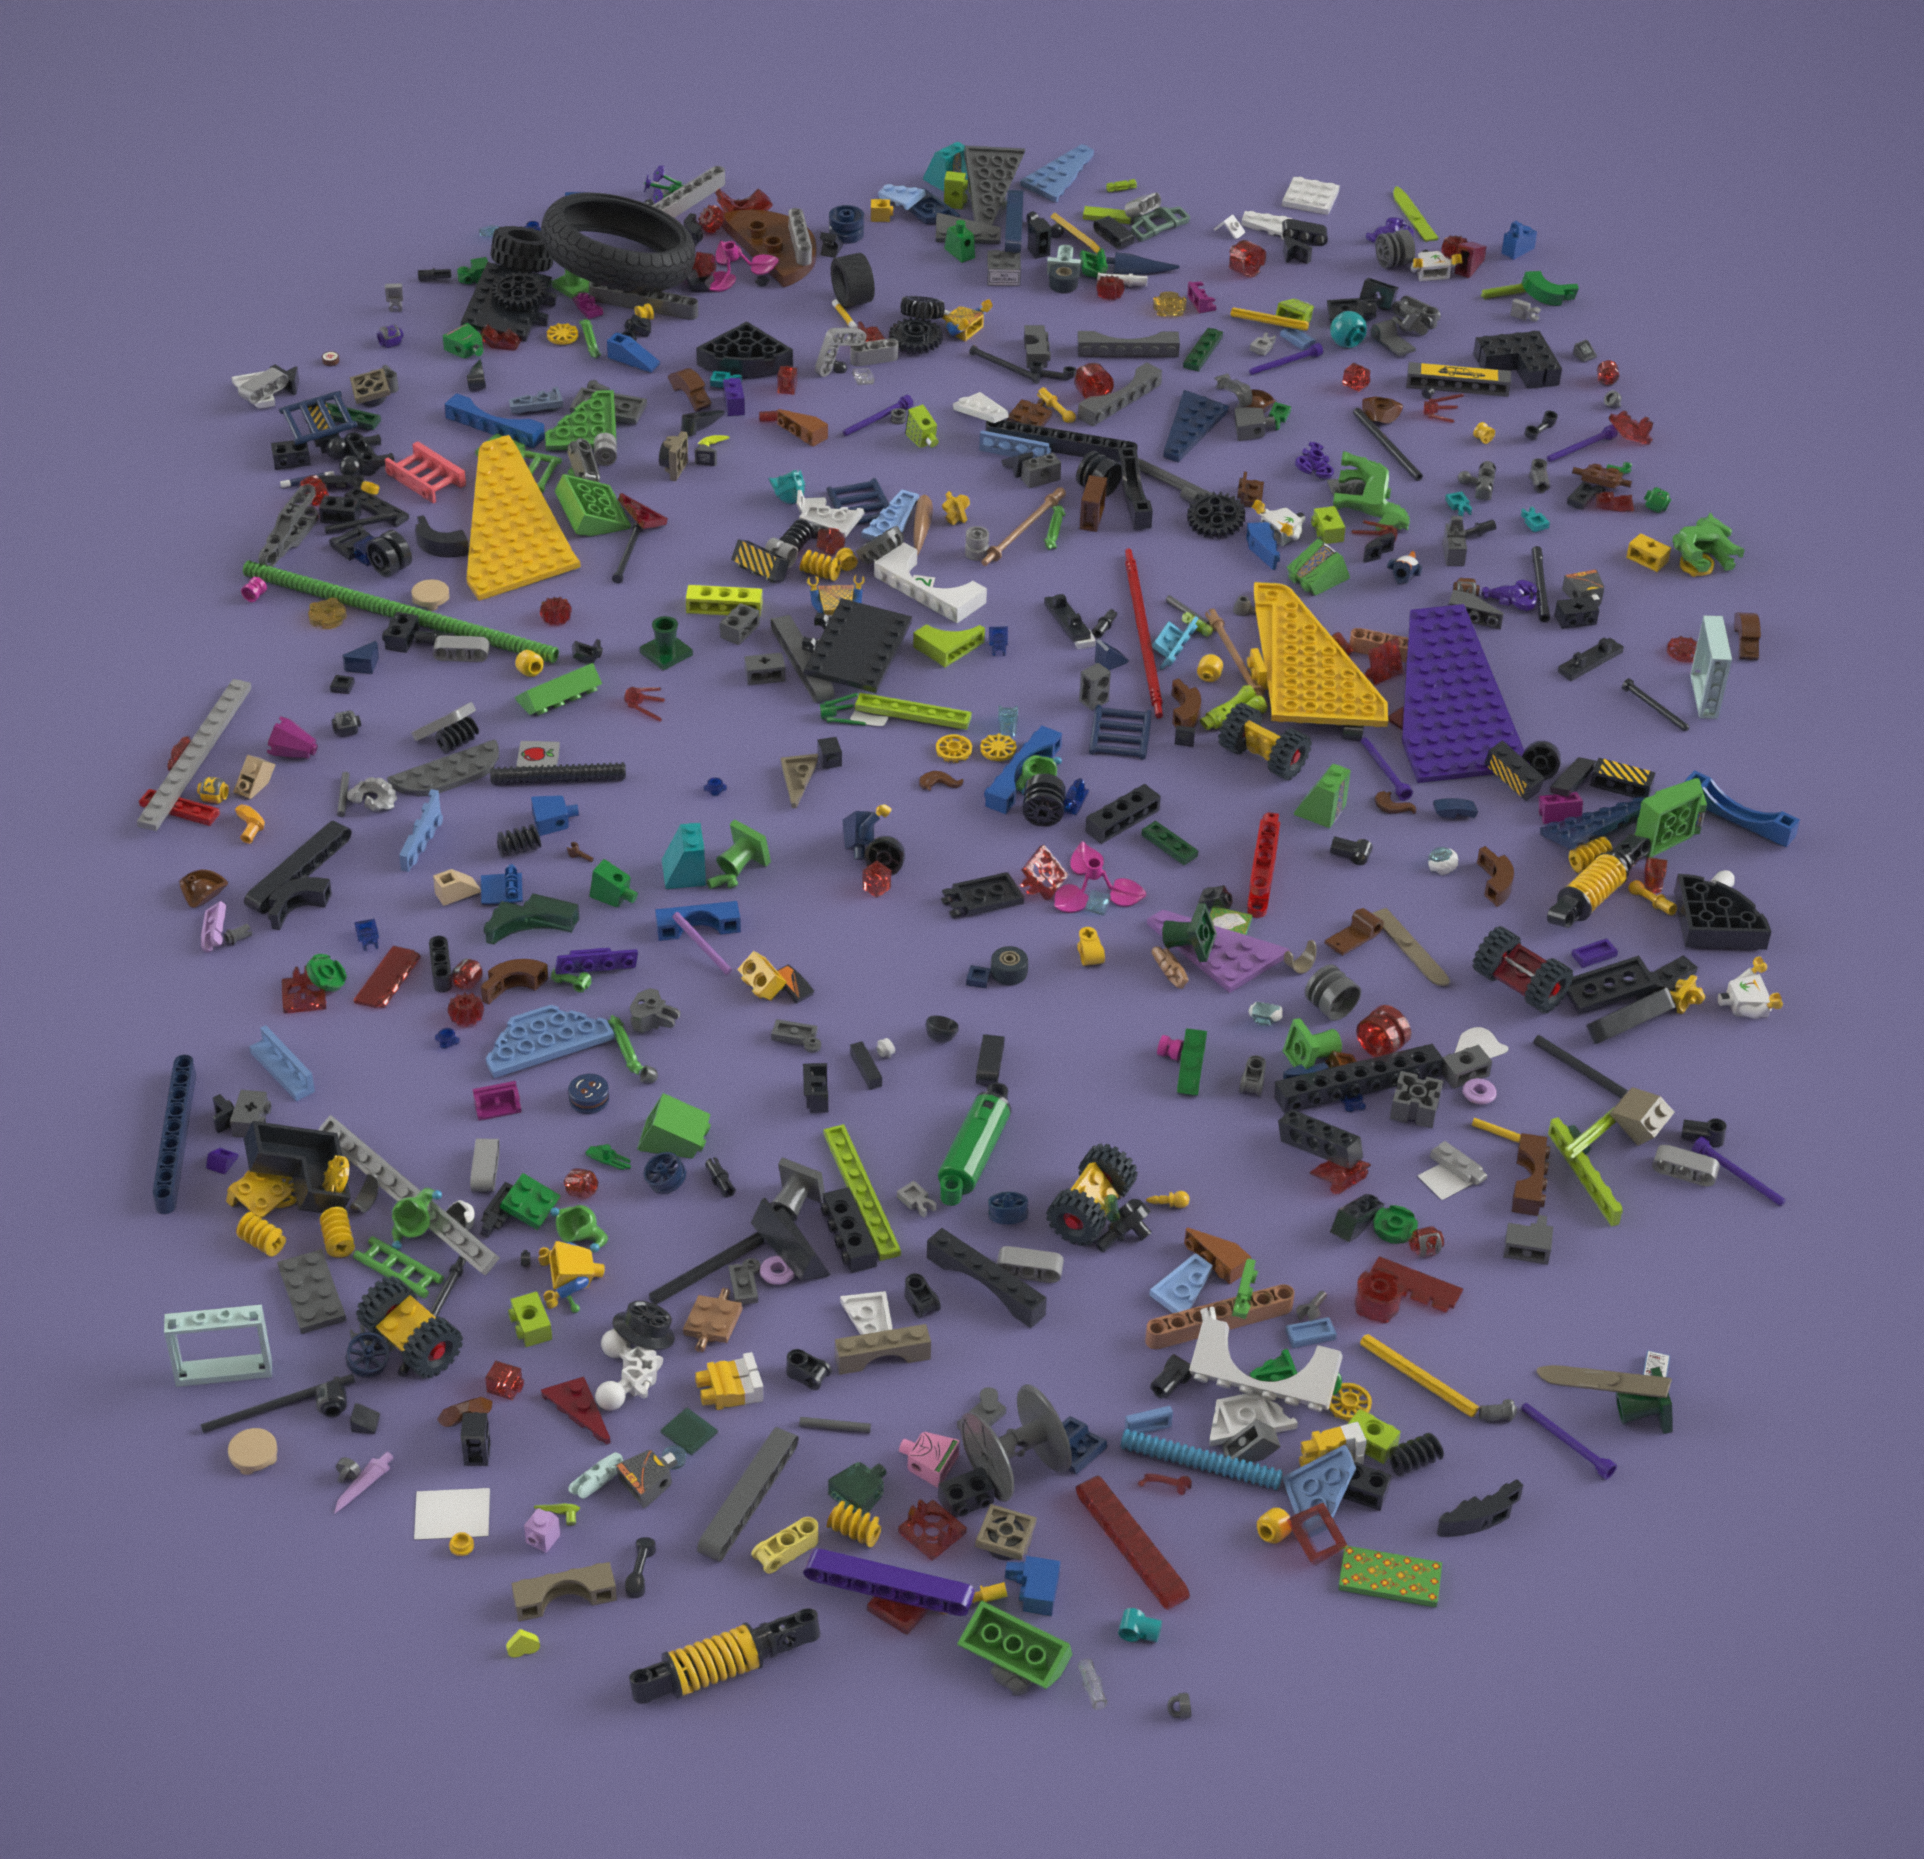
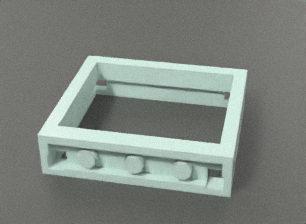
M1704 615L1690 673L1699 718L1718 719L1727 684L1732 657L1723 616Z
M262 1305L165 1314L164 1334L176 1387L272 1377V1357ZM257 1327L262 1354L182 1362L177 1334ZM259 1366H265V1369L259 1370ZM187 1373V1377H181V1374Z

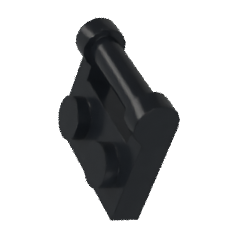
M359 524L353 530L337 538L329 539V544L334 550L350 561L366 553L367 542L375 537Z

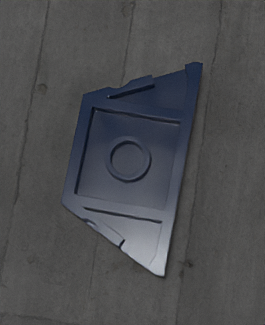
M926 189V196L908 209L909 212L925 224L936 223L937 213L960 218L959 213Z

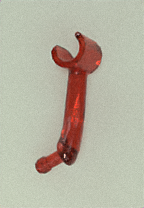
M1148 1473L1144 1474V1478L1138 1482L1139 1487L1144 1486L1147 1481L1177 1486V1492L1180 1495H1184L1186 1492L1184 1486L1188 1487V1489L1192 1487V1481L1188 1476H1181L1179 1479L1160 1474Z

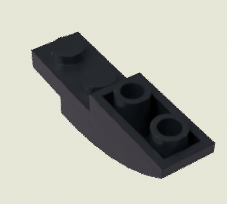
M1516 1479L1510 1484L1505 1483L1498 1492L1492 1496L1487 1495L1482 1501L1476 1496L1468 1501H1462L1456 1509L1450 1513L1445 1512L1439 1518L1437 1534L1440 1537L1463 1536L1500 1524L1510 1518L1512 1505L1521 1499L1524 1485Z

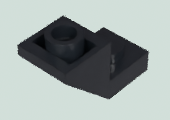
M690 213L684 220V227L689 231L696 247L703 239L702 225H699L698 221H696V214Z

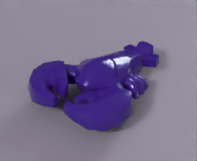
M1391 217L1386 220L1385 226H1379L1373 234L1366 233V239L1375 242L1378 235L1389 232L1394 233L1395 231H1400V228H1403L1402 230L1408 229L1412 237H1414V230L1409 225L1407 227V223L1403 219Z
M1309 442L1310 451L1304 448L1302 451L1303 456L1296 458L1295 466L1306 474L1311 475L1312 471L1317 470L1315 472L1316 477L1322 479L1331 478L1334 470L1327 464L1330 462L1329 457L1324 456L1321 451L1324 447L1317 442Z
M1519 580L1512 586L1503 585L1493 589L1483 587L1481 596L1484 599L1489 597L1500 599L1499 604L1509 606L1513 604L1519 610L1528 611L1532 610L1536 605L1537 589L1532 582ZM1530 592L1533 594L1532 599H1530Z

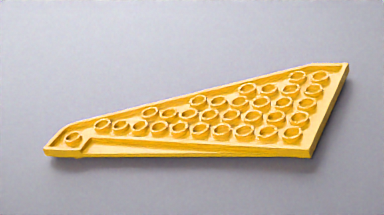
M509 435L483 442L478 452L466 577L467 585L478 601L581 567L579 559L572 551L521 453Z
M1254 582L1253 599L1263 661L1267 670L1266 680L1271 705V721L1388 727L1387 701L1295 592L1284 584Z

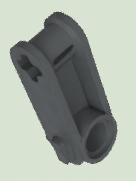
M1408 295L1403 296L1400 301L1393 303L1392 309L1394 313L1402 318H1406L1408 315L1400 308L1402 304L1410 309H1416L1421 313L1419 315L1422 318L1420 321L1428 329L1436 328L1437 321L1441 318L1440 312L1436 307Z
M583 438L570 442L567 454L575 477L599 482L600 474L590 443Z

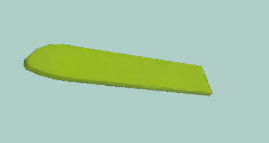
M1396 186L1393 190V197L1425 242L1438 240V236L1409 196L1399 186Z

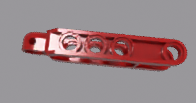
M1268 812L1260 819L1247 904V913L1251 914L1253 918L1264 917L1268 910L1281 823L1278 822L1279 813ZM1253 906H1260L1262 909H1254Z

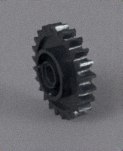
M910 317L909 320L904 318L903 322L898 320L897 324L893 323V327H890L889 339L898 341V349L900 348L901 352L906 350L907 354L910 352L922 354L923 351L929 353V350L934 351V347L939 348L943 341V333L940 325L936 326V322L931 323V320L925 321V319L919 320L918 318L912 319Z

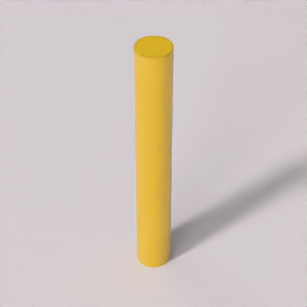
M1477 1118L1473 1119L1472 1126L1519 1143L1521 1134Z

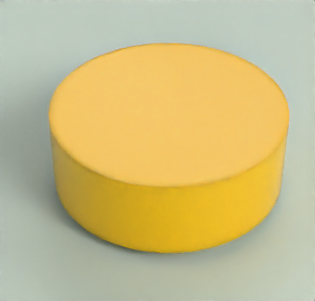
M364 481L362 482L361 489L367 493L378 494L380 487L372 482Z

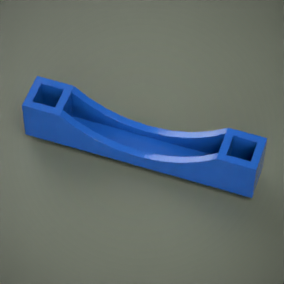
M457 393L444 403L446 418L493 435L496 433L502 436L509 435L512 440L532 449L545 439L544 424L532 419H506L492 416L479 409L471 398Z
M1043 725L1037 731H1034L1030 740L1023 744L1022 749L1014 755L1009 765L1007 764L1003 772L996 776L993 784L986 788L984 792L985 807L1007 814L1016 801L1015 783L1022 774L1023 763L1033 755L1053 758L1061 749L1062 733Z
M1694 770L1685 779L1686 782L1699 778L1707 803V811L1786 848L1795 839L1800 819L1783 811L1775 813L1760 812L1744 807L1727 796L1712 778Z

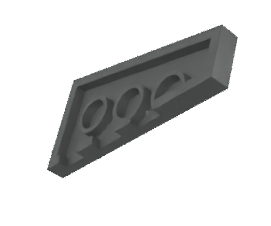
M937 213L936 242H945L947 229L956 225L957 220H964L966 222L965 227L974 235V243L1000 244L1001 227Z

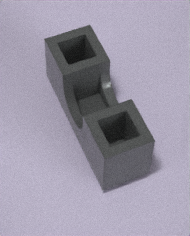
M1024 325V347L1026 349L1027 368L1030 367V363L1033 361L1043 363V368H1047V361L1051 360V352L1049 351L1050 344L1048 332H1045V325Z

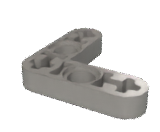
M859 328L829 329L825 335L815 365L816 373L822 377L829 375L839 346H860L866 340V333Z
M472 702L467 703L451 713L411 732L414 740L418 741L463 719L476 711Z

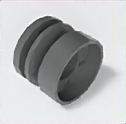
M1408 230L1383 233L1377 236L1375 244L1376 256L1383 268L1407 265L1413 262L1415 258V243Z
M1330 964L1320 968L1313 974L1305 987L1304 994L1330 1020L1336 1021L1346 1017L1355 1008L1361 997V988L1352 979L1346 977V974L1340 971L1337 966Z

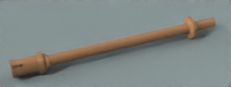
M1058 487L1052 494H1048L1045 497V503L997 547L990 546L987 549L988 555L982 559V565L987 566L992 560L998 561L1002 557L1001 552L1050 507L1053 508V506L1056 507L1059 501L1066 496V491L1062 487Z
M1209 609L1208 611L1211 615L1206 611L1205 616L1210 622L1213 631L1219 634L1246 683L1253 687L1256 696L1261 695L1263 697L1265 689L1261 685H1256L1252 679L1251 674L1223 628L1225 622L1222 618H1219L1215 609Z

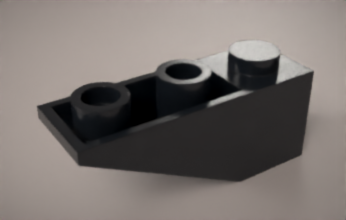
M1372 1194L1362 1195L1338 1209L1330 1233L1347 1242H1351L1359 1237L1374 1219L1375 1213L1384 1207V1203Z

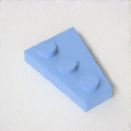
M887 184L878 192L880 199H890V202H895L897 206L903 205L904 209L908 210L926 196L925 189H918L917 187L909 188Z
M1195 1253L1151 1288L1149 1296L1172 1313L1191 1309L1211 1274L1213 1265Z

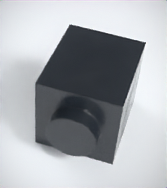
M837 737L817 739V753L822 768L828 769L842 766V750Z

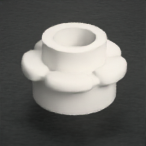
M888 1038L878 1040L876 1050L879 1055L891 1058V1055L895 1053V1047Z

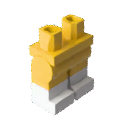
M752 1352L745 1353L743 1358L733 1361H719L715 1364L714 1362L707 1363V1370L695 1372L697 1388L710 1387L700 1390L703 1406L715 1404L716 1410L724 1409V1406L733 1407L763 1401V1384Z
M1355 1422L1327 1429L1321 1434L1319 1430L1312 1432L1311 1440L1301 1442L1300 1448L1303 1456H1299L1300 1466L1303 1467L1343 1445H1346L1349 1449L1353 1461L1363 1465L1366 1438L1359 1423Z

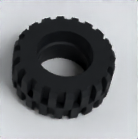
M504 226L494 231L490 255L495 263L509 269L535 273L548 271L553 266V259L547 253L542 243L541 231L522 226Z

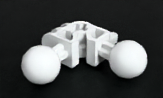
M614 1329L607 1331L603 1335L601 1347L609 1357H621L623 1359L622 1378L618 1383L615 1381L602 1383L597 1388L595 1394L599 1407L608 1411L620 1408L624 1403L625 1394L628 1392L634 1397L639 1395L641 1398H646L648 1396V1388L656 1383L657 1371L663 1364V1358L656 1356L655 1350L640 1346L632 1349L630 1347L631 1343L622 1338Z

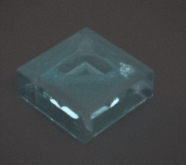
M489 225L480 228L479 233L482 236L491 237L499 226Z
M1091 890L1085 911L1105 916L1111 895Z

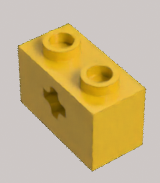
M1640 533L1629 543L1626 558L1658 572L1669 562L1671 547Z

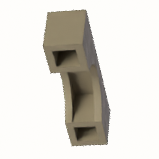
M926 1324L835 1339V1360L839 1375L863 1371L870 1361L884 1355L903 1357L907 1363L930 1360L931 1339Z
M610 1562L596 1563L588 1567L573 1568L560 1573L546 1574L541 1577L522 1579L511 1583L518 1622L543 1617L547 1605L553 1599L562 1595H579L588 1600L592 1606L617 1600L616 1585Z

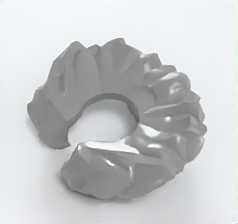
M369 777L365 781H360L347 792L348 800L354 804H360L364 794L376 793L378 795L377 799L373 800L367 795L364 803L365 808L374 812L394 808L393 804L397 800V796H395L396 791L393 790L392 785L379 777Z

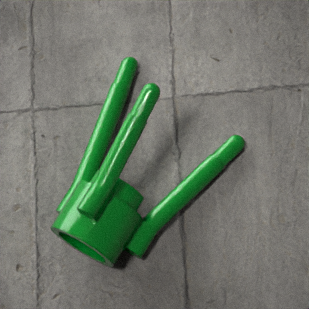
M858 693L820 704L821 719H827V723L837 722L866 725V722L833 718V716H837L836 710L854 707L853 704L840 706L834 704L857 697Z

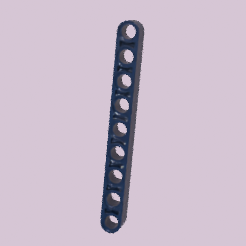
M1008 190L1005 253H1021L1024 190Z
M187 1054L177 1056L173 1062L152 1192L156 1211L160 1214L173 1212L177 1204L196 1081L194 1061L192 1056Z

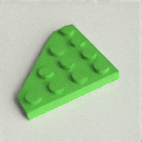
M614 390L595 391L591 398L579 404L573 413L566 415L557 422L558 425L545 432L546 451L568 450V444L576 441L578 438L587 440L592 449H594V438L600 433H610L616 439Z

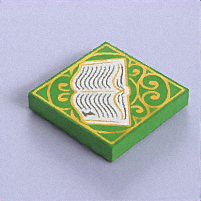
M1213 906L1210 912V917L1215 926L1247 935L1252 921L1251 914Z

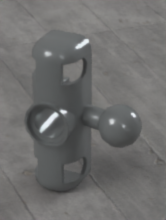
M1485 461L1479 467L1478 478L1471 476L1468 471H1462L1458 474V481L1463 485L1468 483L1476 485V499L1491 500L1496 466L1490 461Z

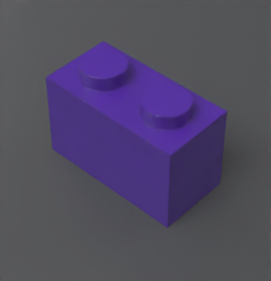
M723 379V396L728 417L745 415V398L741 379Z

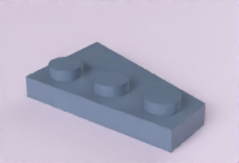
M558 386L553 387V391L547 393L544 390L538 391L536 396L527 394L509 399L511 413L522 414L527 411L539 412L544 409L556 410L563 407V400Z

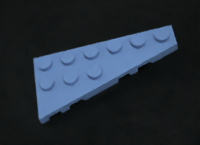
M1081 144L1021 179L1020 185L1057 203L1059 196H1062L1064 190L1069 188L1077 177V173L1082 171L1084 164H1087L1093 157L1094 149Z

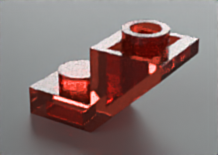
M488 324L483 327L480 333L482 340L494 349L515 351L521 341L518 335L510 329L499 335Z

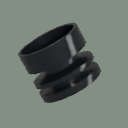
M1091 451L1080 462L1076 472V481L1082 487H1086L1089 475L1107 478L1106 497H1108L1116 490L1120 483L1123 472L1122 465L1097 451Z
M1037 774L1027 780L1024 786L1023 815L1031 824L1049 827L1061 821L1064 815L1066 793L1065 785L1061 779L1051 774Z

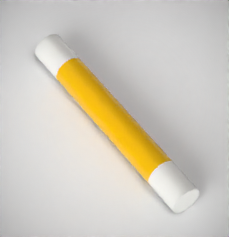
M833 300L832 305L849 327L858 328L838 300Z

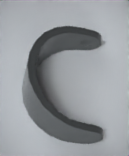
M367 1174L354 1202H351L349 1208L365 1213L372 1207L379 1190V1179L375 1174Z

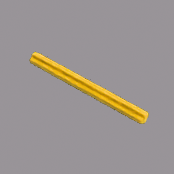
M1367 1334L1362 1337L1360 1341L1362 1347L1469 1417L1477 1414L1479 1410L1478 1405L1371 1335Z

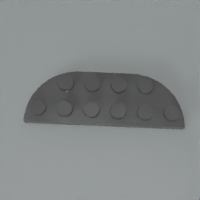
M495 739L391 775L387 777V781L392 785L393 789L403 794L406 791L416 793V796H429L428 794L431 789L438 790L439 793L445 792L488 775L491 767H494L497 760H499L498 743Z

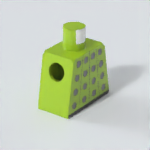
M1297 299L1282 301L1278 303L1276 316L1310 323L1314 306Z
M922 404L908 409L905 429L906 436L920 448L928 445L931 448L937 446L939 440L936 438L937 424L926 407Z

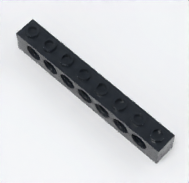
M1432 1043L1275 1081L1274 1098L1284 1114H1286L1291 1109L1298 1111L1396 1087L1401 1071L1417 1074V1079L1425 1080L1426 1077L1441 1076L1444 1059Z

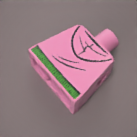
M923 1432L916 1443L903 1439L899 1452L908 1455V1470L938 1488V1483L945 1480L959 1457L960 1441Z

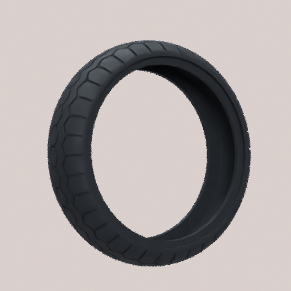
M595 192L570 194L556 200L547 209L542 220V243L551 258L572 274L605 287L631 292H659L678 286L688 277L695 262V245L689 231L668 213L638 200ZM580 232H599L620 236L641 243L657 253L637 252L613 247L591 239Z

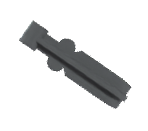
M1228 373L1214 377L1218 384L1216 385L1217 389L1224 388L1237 396L1239 401L1237 407L1251 405L1252 391L1249 385L1240 382L1238 379L1232 380Z

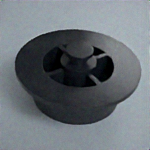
M633 1301L629 1303L626 1311L617 1313L612 1320L614 1330L622 1338L634 1345L647 1349L663 1350L671 1347L675 1341V1335L670 1329L672 1323L671 1315L654 1303Z

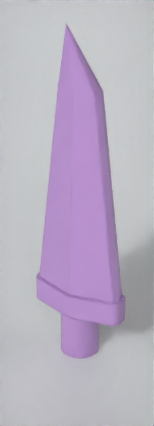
M386 1452L380 1459L373 1458L338 1499L335 1513L345 1507L390 1469L387 1464L393 1459V1456L389 1452Z

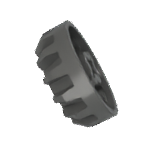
M896 525L873 538L855 552L863 563L871 564L903 543L904 535Z

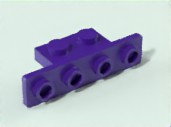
M610 947L572 950L569 955L557 956L555 973L569 974L635 968L638 951L637 949L611 951Z

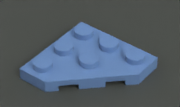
M1346 1445L1282 1477L1302 1534L1306 1539L1329 1528L1356 1469Z

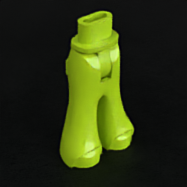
M1251 685L1242 686L1238 694L1231 700L1207 712L1205 717L1200 718V723L1206 730L1211 728L1218 729L1223 726V720H1226V715L1230 714L1231 709L1235 708L1236 704L1245 703L1261 712V714L1266 713L1267 705L1261 695L1256 696Z

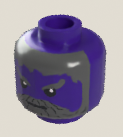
M395 324L380 327L377 333L379 344L386 348L400 345L404 337L402 329L398 328Z

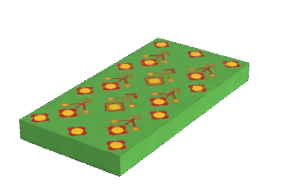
M1345 1545L1338 1590L1437 1608L1442 1562Z

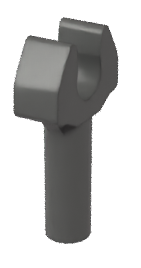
M1319 1291L1309 1304L1299 1305L1296 1308L1299 1320L1308 1315L1309 1321H1312L1321 1315L1319 1306L1327 1297L1325 1291Z

